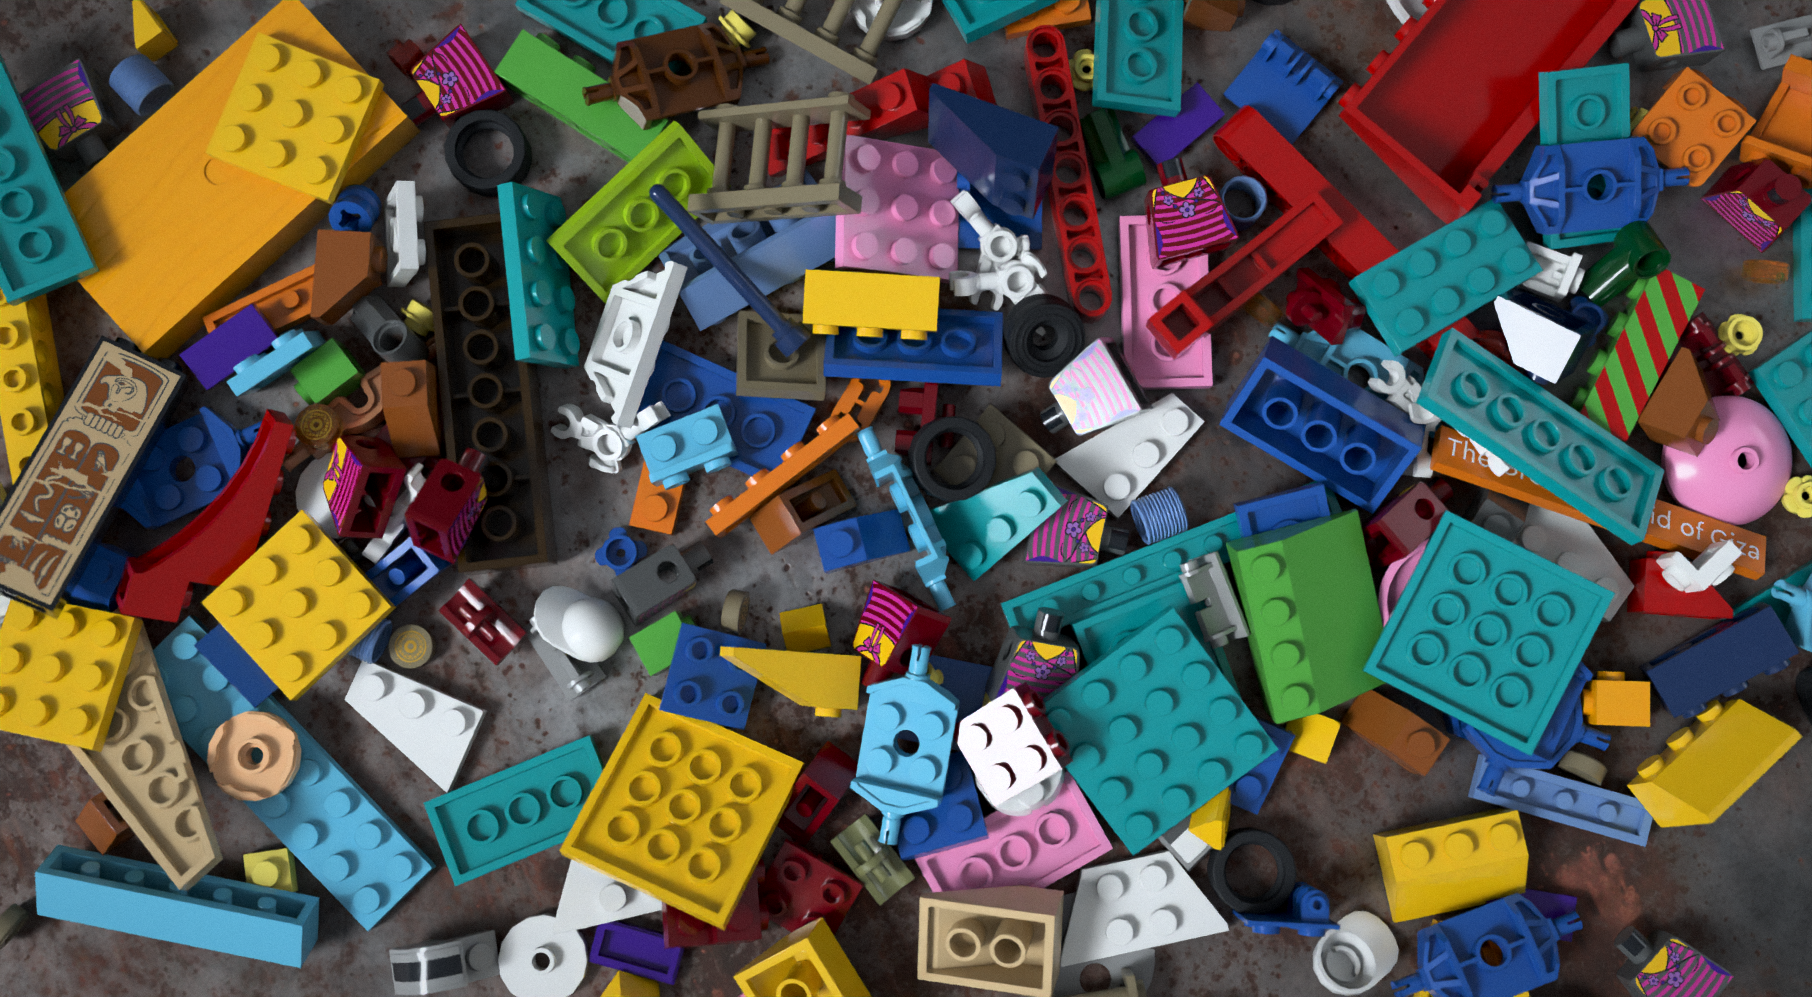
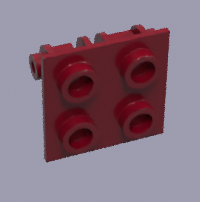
M1701 312L1689 320L1653 391L1655 392L1681 347L1691 350L1703 371L1712 397H1737L1752 388L1751 385L1754 382L1733 352L1728 353L1723 349L1727 346V343L1719 339L1718 331L1705 313Z
M786 839L765 876L764 884L758 888L759 903L767 905L769 920L790 932L823 917L829 929L835 935L864 883L856 879L855 873L851 875L839 867L833 866L834 861L830 860L828 863L822 860V854L819 853L815 856L811 851L798 845V840L793 843Z

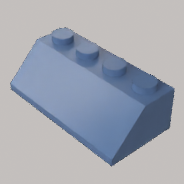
M805 170L804 184H817L808 170ZM836 216L724 224L708 223L702 226L765 296L786 284L800 280L805 274V269L813 270L824 263L835 261ZM686 236L669 244L658 255L664 267L665 263L669 261L688 267L679 295L700 331L709 326L722 323L729 315L749 305Z

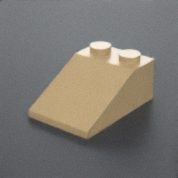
M1016 885L922 893L919 906L917 979L1035 997H1052L1060 973L1064 891Z

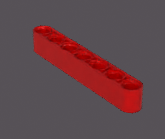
M1040 25L1029 32L1026 39L1023 61L1034 119L1054 126H1062L1070 133L1069 139L1057 141L1053 177L1047 190L1068 304L1079 315L1084 324H1093L1100 321L1109 309L1112 302V290L1065 40L1062 33L1056 27ZM1038 44H1047L1053 48L1055 53L1050 57H1041L1034 52L1033 47ZM1046 85H1055L1061 90L1063 95L1057 99H1049L1042 94L1040 89ZM1062 167L1072 168L1077 173L1078 180L1073 183H1064L1057 177L1056 171ZM1071 208L1081 210L1085 215L1086 222L1081 225L1069 224L1065 220L1064 212ZM1077 250H1085L1092 255L1094 264L1088 268H1081L1073 262L1071 254ZM1084 292L1097 294L1101 300V308L1097 310L1085 309L1080 303L1079 296Z

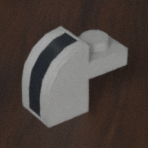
M483 930L446 940L430 939L389 949L395 995H421L468 986L470 982L500 975L495 930Z

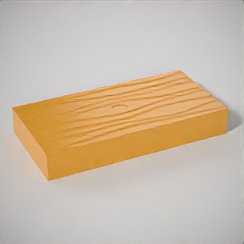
M282 0L64 193L99 268L98 272L77 281L144 354L156 359L159 357L168 358L205 325L202 320L203 316L230 303L330 212L332 207L330 203L220 161L205 153L258 32L368 75L300 0ZM383 90L334 203L343 189L350 185H361L421 132Z

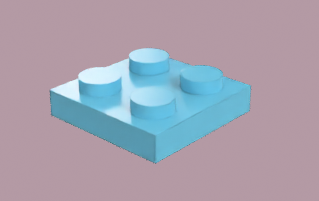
M301 328L295 331V329H292L271 343L275 350L268 355L266 352L259 356L254 354L237 364L233 368L237 375L228 380L227 384L237 397L256 393L288 372L326 343V340L319 330L304 331Z

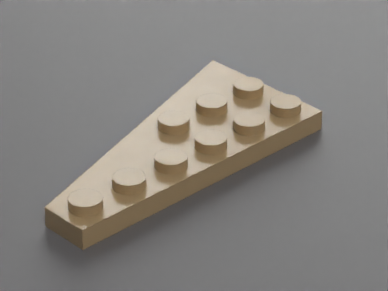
M119 607L112 612L115 614L125 615L121 614ZM125 615V616L135 617V618H137V619H139V620H142V617L131 616V615ZM143 623L102 752L67 746L177 888L188 891L213 869L223 857Z

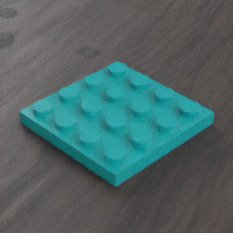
M1445 510L1362 671L1532 756L1615 593Z
M1171 605L1043 698L1046 706L1045 715L1053 728L1058 729L1065 736L1070 747L1069 755L1073 761L1065 767L1133 856L1279 750Z

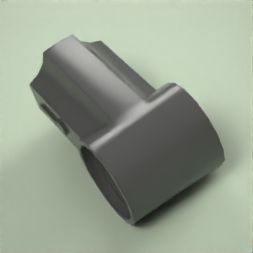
M379 294L369 297L362 296L352 306L353 314L350 320L370 341L374 351L385 361L428 360L429 349L426 343L405 324Z

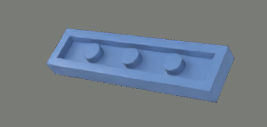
M1478 754L1468 797L1646 847L1653 817L1637 798L1536 769L1513 768L1505 772L1497 789L1496 796L1493 797L1476 789L1489 765L1485 763L1486 758L1482 754Z

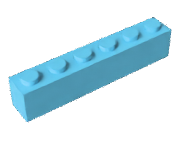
M57 845L35 871L37 915L298 968L302 967L318 940L320 897L211 875H205L188 891L179 890L160 865L107 854L102 855L101 853L63 845Z

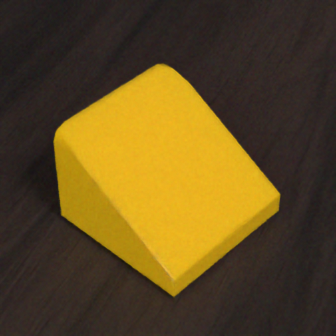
M133 0L136 49L141 54L147 56L151 62H155L177 47L178 41L159 14L144 0Z
M1320 714L1287 721L1285 729L1292 731L1295 735L1289 751L1326 764L1341 722Z

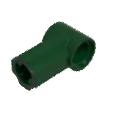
M1101 108L1080 119L1083 140L1093 162L1092 174L1102 198L1107 200L1146 185V175L1137 152L1134 149L1130 150L1114 109Z
M1634 221L1622 227L1614 238L1615 247L1585 271L1579 287L1600 308L1637 278L1649 279L1655 277L1668 267L1671 261V254L1648 222Z

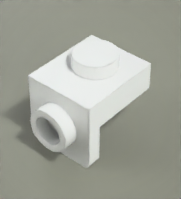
M1528 241L1526 245L1543 271L1517 287L1558 303L1562 301L1568 292L1575 294L1585 273V269L1578 267L1583 255L1574 252L1571 256Z
M1731 540L1710 544L1692 563L1678 551L1662 554L1656 560V563L1664 570L1662 575L1672 587L1679 591L1690 593L1703 591L1711 584L1716 586L1727 579L1735 570L1732 563L1743 552Z

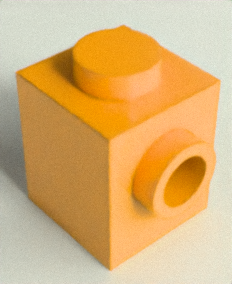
M1597 671V680L1585 683L1580 694L1583 722L1585 724L1650 727V682L1625 681V672Z

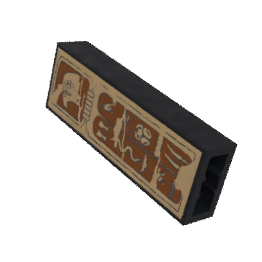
M103 335L100 337L0 507V595L58 619L189 388L187 374L182 373L184 369L180 365L164 357H159L156 361L143 355L137 345L124 338L117 337L113 341Z

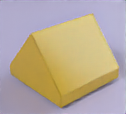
M822 603L779 613L782 635L787 651L808 652L831 647Z
M1229 787L1195 810L1191 815L1188 831L1217 850H1222V847L1225 845L1230 820L1231 790H1229Z

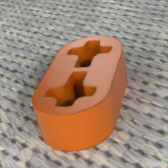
M852 378L832 411L831 416L837 414L840 417L841 414L845 416L847 413L851 415L857 405L862 408L857 416V422L861 425L860 431L872 426L890 394V380H879V386L883 388L882 392L879 394L873 391L867 401L863 402L859 400L864 392V385L860 383L861 378ZM858 436L853 438L848 443H855L859 441Z

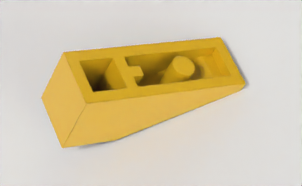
M720 646L721 657L797 704L815 707V716L841 717L842 709L858 710L861 656Z

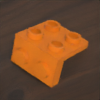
M1687 66L1674 73L1662 88L1666 91L1634 127L1630 136L1645 137L1653 147L1657 161L1666 169L1687 167L1690 175L1678 177L1690 178L1688 186L1698 187L1708 179L1757 120L1747 113L1746 107L1733 97L1723 95L1713 87V82L1705 74L1695 69L1691 70Z

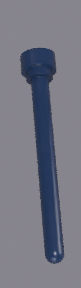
M655 184L650 188L649 195L651 199L774 331L772 336L777 340L774 345L786 358L797 350L812 335L810 330L801 321L796 323L792 317L786 319L663 185Z

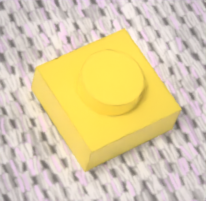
M287 847L243 855L246 883L290 892L298 891L294 854Z

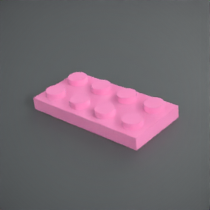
M1120 216L1118 219L1122 355L1143 390L1211 388L1213 386L1211 334L1206 338L1203 336L1174 360L1146 327V323L1151 316L1180 292L1209 273L1208 255L1152 269L1146 216Z
M1065 770L1061 791L1048 806L1044 804L1039 809L1033 810V814L1026 816H1011L995 810L984 816L989 839L916 858L915 861L933 892L1016 885L1045 888L1112 850L1113 847L1073 776L1068 770Z

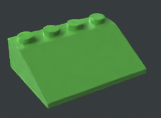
M1357 509L1226 542L1240 607L1251 634L1247 638L1263 707L1276 724L1324 712L1386 683L1362 671L1383 630V624Z

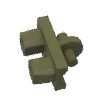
M865 813L830 842L881 906L902 887L915 879V875L901 860V857L894 848L887 844L888 841L885 843L878 841L880 830Z

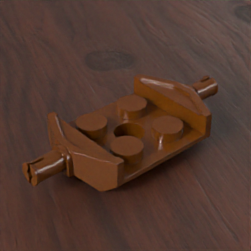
M712 22L617 42L614 51L612 75L609 76L608 83L583 87L582 95L587 106L610 100L617 101L618 105L643 130L650 129L651 123L654 120L720 104L738 105L743 85V72L748 68L768 65L770 62L769 53H766L767 49L765 46L742 52L740 46H734L722 27ZM672 61H681L688 65L691 73L687 76L675 75L669 69L668 64Z

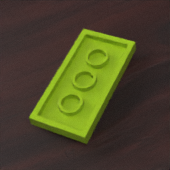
M673 121L546 241L606 304L612 285L623 280L631 281L682 233L651 199L649 195L650 188L655 184L663 185L687 210L689 194L707 193V189L712 187L714 165L684 128L676 121ZM689 213L695 220L698 218L697 216Z

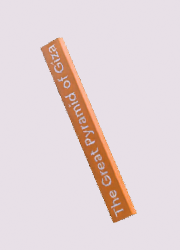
M1441 426L1435 432L1430 463L1431 470L1606 529L1515 468L1508 470L1498 477L1490 469L1487 455L1485 453L1480 455L1471 443L1470 438L1462 436L1456 430ZM1656 499L1647 532L1642 542L1671 552L1678 551L1683 556L1695 560L1710 544L1731 540L1743 552L1732 563L1735 567L1733 573L1753 580H1757L1765 575L1766 536Z

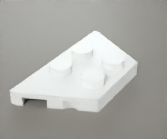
M669 261L665 263V270L657 274L647 270L636 275L631 281L623 280L612 285L584 368L590 380L595 382L596 391L601 401L611 404L615 411L611 420L616 425L629 429L632 428L649 377L654 372L655 360L663 337L670 326V317L688 269L684 265Z
M1167 849L1083 867L1080 870L1076 886L1077 891L1074 903L1071 906L1067 922L1068 927L1061 950L1060 965L1064 967L1229 931L1226 921Z
M571 860L552 928L553 934L557 935L662 910V901Z

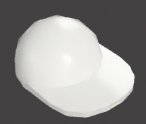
M552 586L544 590L536 600L534 620L535 627L541 637L555 648L578 660L590 663L604 661L615 654L624 640L625 624L620 612L606 600L590 597L566 586Z
M1354 911L1344 916L1337 922L1340 925V930L1329 929L1326 932V936L1321 937L1313 951V970L1320 983L1332 993L1346 996L1359 995L1376 985L1397 963L1399 948L1394 935L1381 919L1367 911Z

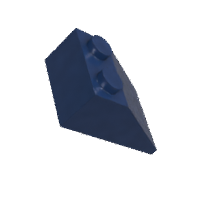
M932 83L929 89L928 142L992 205L1000 207L1008 214L1022 215L1034 219L1053 177L1059 127Z

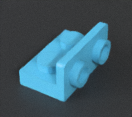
M718 404L635 436L650 473L648 476L651 483L656 487L664 485L665 490L686 484L690 481L688 474L705 468L707 474L722 470L731 465V457L739 455Z

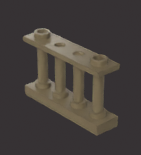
M720 0L719 2L861 81L871 84L881 79L884 74L883 71L874 67L878 60L874 56L903 0L883 1L860 48L855 47L852 54L837 47L840 41L837 35L855 0H836L822 28L817 26L814 34L799 26L803 19L800 17V14L807 0H788L785 7H779L777 13L762 6L764 0Z
M840 91L831 92L828 94V97L749 106L720 104L717 105L716 109L698 111V120L718 131L712 187L707 189V193L689 194L687 211L710 224L861 214L862 196L846 186V182L842 180L848 121L870 119L871 111L855 100L852 94ZM830 123L824 178L819 180V184L806 185L804 184L809 126ZM792 127L786 181L781 183V187L768 188L766 187L772 129ZM754 131L749 184L745 185L743 190L731 191L729 188L736 132Z

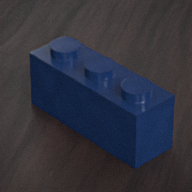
M1760 601L1734 615L1733 619H1726L1639 667L1648 682H1650L1652 689L1665 710L1674 718L1682 715L1686 719L1703 712L1708 708L1706 702L1720 694H1723L1724 697H1729L1743 691L1750 685L1747 680L1762 672L1765 675H1772L1785 669L1791 664L1789 658L1800 652L1771 605Z

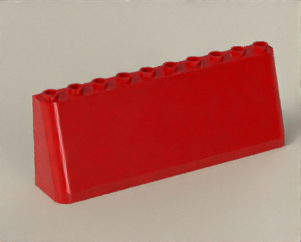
M1423 0L1421 4L1427 8L1425 13L1419 20L1411 15L1393 37L1399 41L1398 45L1391 53H1388L1383 48L1365 70L1371 74V77L1362 87L1355 82L1342 96L1338 104L1344 109L1338 116L1444 223L1449 224L1470 211L1482 196L1480 192L1488 186L1490 178L1540 120L1538 72L1584 67L1640 0Z

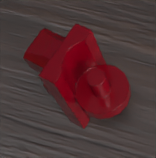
M1309 267L1298 268L1296 273L1298 280L1297 288L1286 297L1287 318L1296 326L1309 325L1331 345L1342 344L1347 330H1357L1361 327L1366 306L1357 299L1348 300L1341 294L1340 285L1333 279H1322Z
M925 382L924 388L900 389L898 414L922 416L921 427L936 418L938 383ZM943 404L942 417H955L956 405ZM896 430L894 450L896 455L908 458L910 444L913 436L918 431ZM946 432L940 435L939 447L952 449L953 434L957 432ZM933 442L929 445L926 454L927 466H931Z
M470 578L438 610L495 665H499L529 634Z

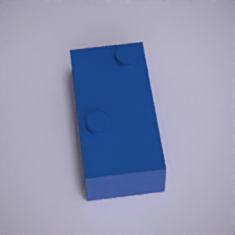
M1271 336L1229 399L1219 423L1220 426L1311 479L1324 484L1325 487L1372 514L1422 449L1426 428L1425 424L1413 423L1410 420V415L1274 336Z

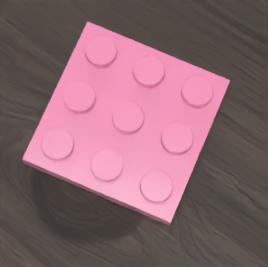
M846 135L842 180L846 182L848 188L862 196L861 214L836 216L835 269L863 273L940 277V283L949 284V272L958 271L959 212L950 202L959 194V189H957V170L935 149Z

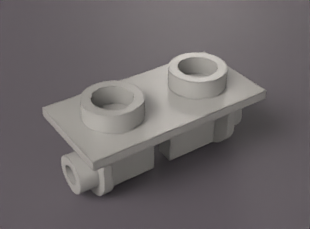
M1812 14L1750 30L1762 71L1785 65L1791 54L1805 59L1812 58Z
M1218 551L1187 560L1188 562L1179 565L1182 571L1179 574V578L1182 580L1190 603L1194 604L1202 600L1205 602L1206 608L1195 612V616L1204 636V641L1210 642L1212 649L1226 645L1230 640L1251 635L1245 622L1244 613L1238 604L1228 579L1227 570L1221 561Z
M534 616L529 620L530 623L523 627L529 632L527 638L569 701H572L607 677L598 662L590 663L578 660L545 641L535 627Z

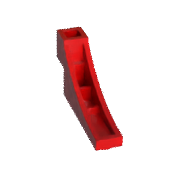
M962 59L927 76L903 68L853 91L850 94L855 97V100L868 108L871 114L868 120L848 121L847 135L884 140L927 129L929 123V89L932 83L997 105L986 68L967 59ZM830 123L809 126L805 166L826 159ZM792 127L772 129L768 172L771 177L779 178L787 174Z
M1314 189L1249 243L1190 287L1180 292L1151 316L1146 323L1147 329L1169 355L1176 360L1203 336L1206 338L1337 230L1344 222L1317 190Z
M271 409L266 410L256 439L243 463L222 492L201 514L177 534L137 558L127 556L115 596L121 614L177 623L181 608L187 609L191 602L193 593L192 582L220 586L256 552L260 536L265 537L270 528L271 511L268 509L272 496H277L283 485L284 472L281 470L284 456L285 454H291L296 442V429L293 428L294 425L284 412Z

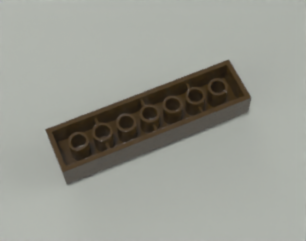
M500 213L423 222L447 459L458 464L467 448L475 449L490 459V464L483 474L487 501L457 558L458 572L466 575H478L558 565L537 364L515 361Z

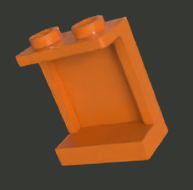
M1791 54L1783 68L1781 83L1751 135H1745L1741 142L1739 161L1746 163L1767 158L1786 174L1795 175L1801 181L1802 188L1804 189L1812 188V61Z

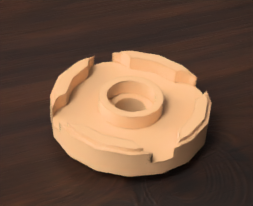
M247 711L233 716L217 728L209 743L207 764L210 773L213 772L214 778L218 782L216 784L224 793L238 800L260 801L278 795L292 783L300 768L302 749L297 733L285 719L271 712ZM255 747L260 748L263 753V759L259 764L255 763L251 757Z

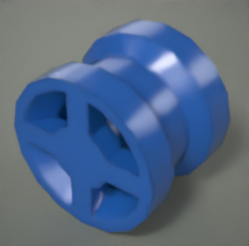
M355 184L347 186L341 191L337 201L332 205L328 214L329 222L334 230L370 232L382 211L381 201L378 195L370 188ZM351 214H354V215H355V214H359L361 217L358 218V217L352 216Z

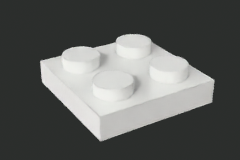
M397 180L384 201L385 247L388 253L386 268L387 287H406L412 277L417 275L419 265L425 264L424 239L417 238V222H422L424 206L422 195L415 194V181Z

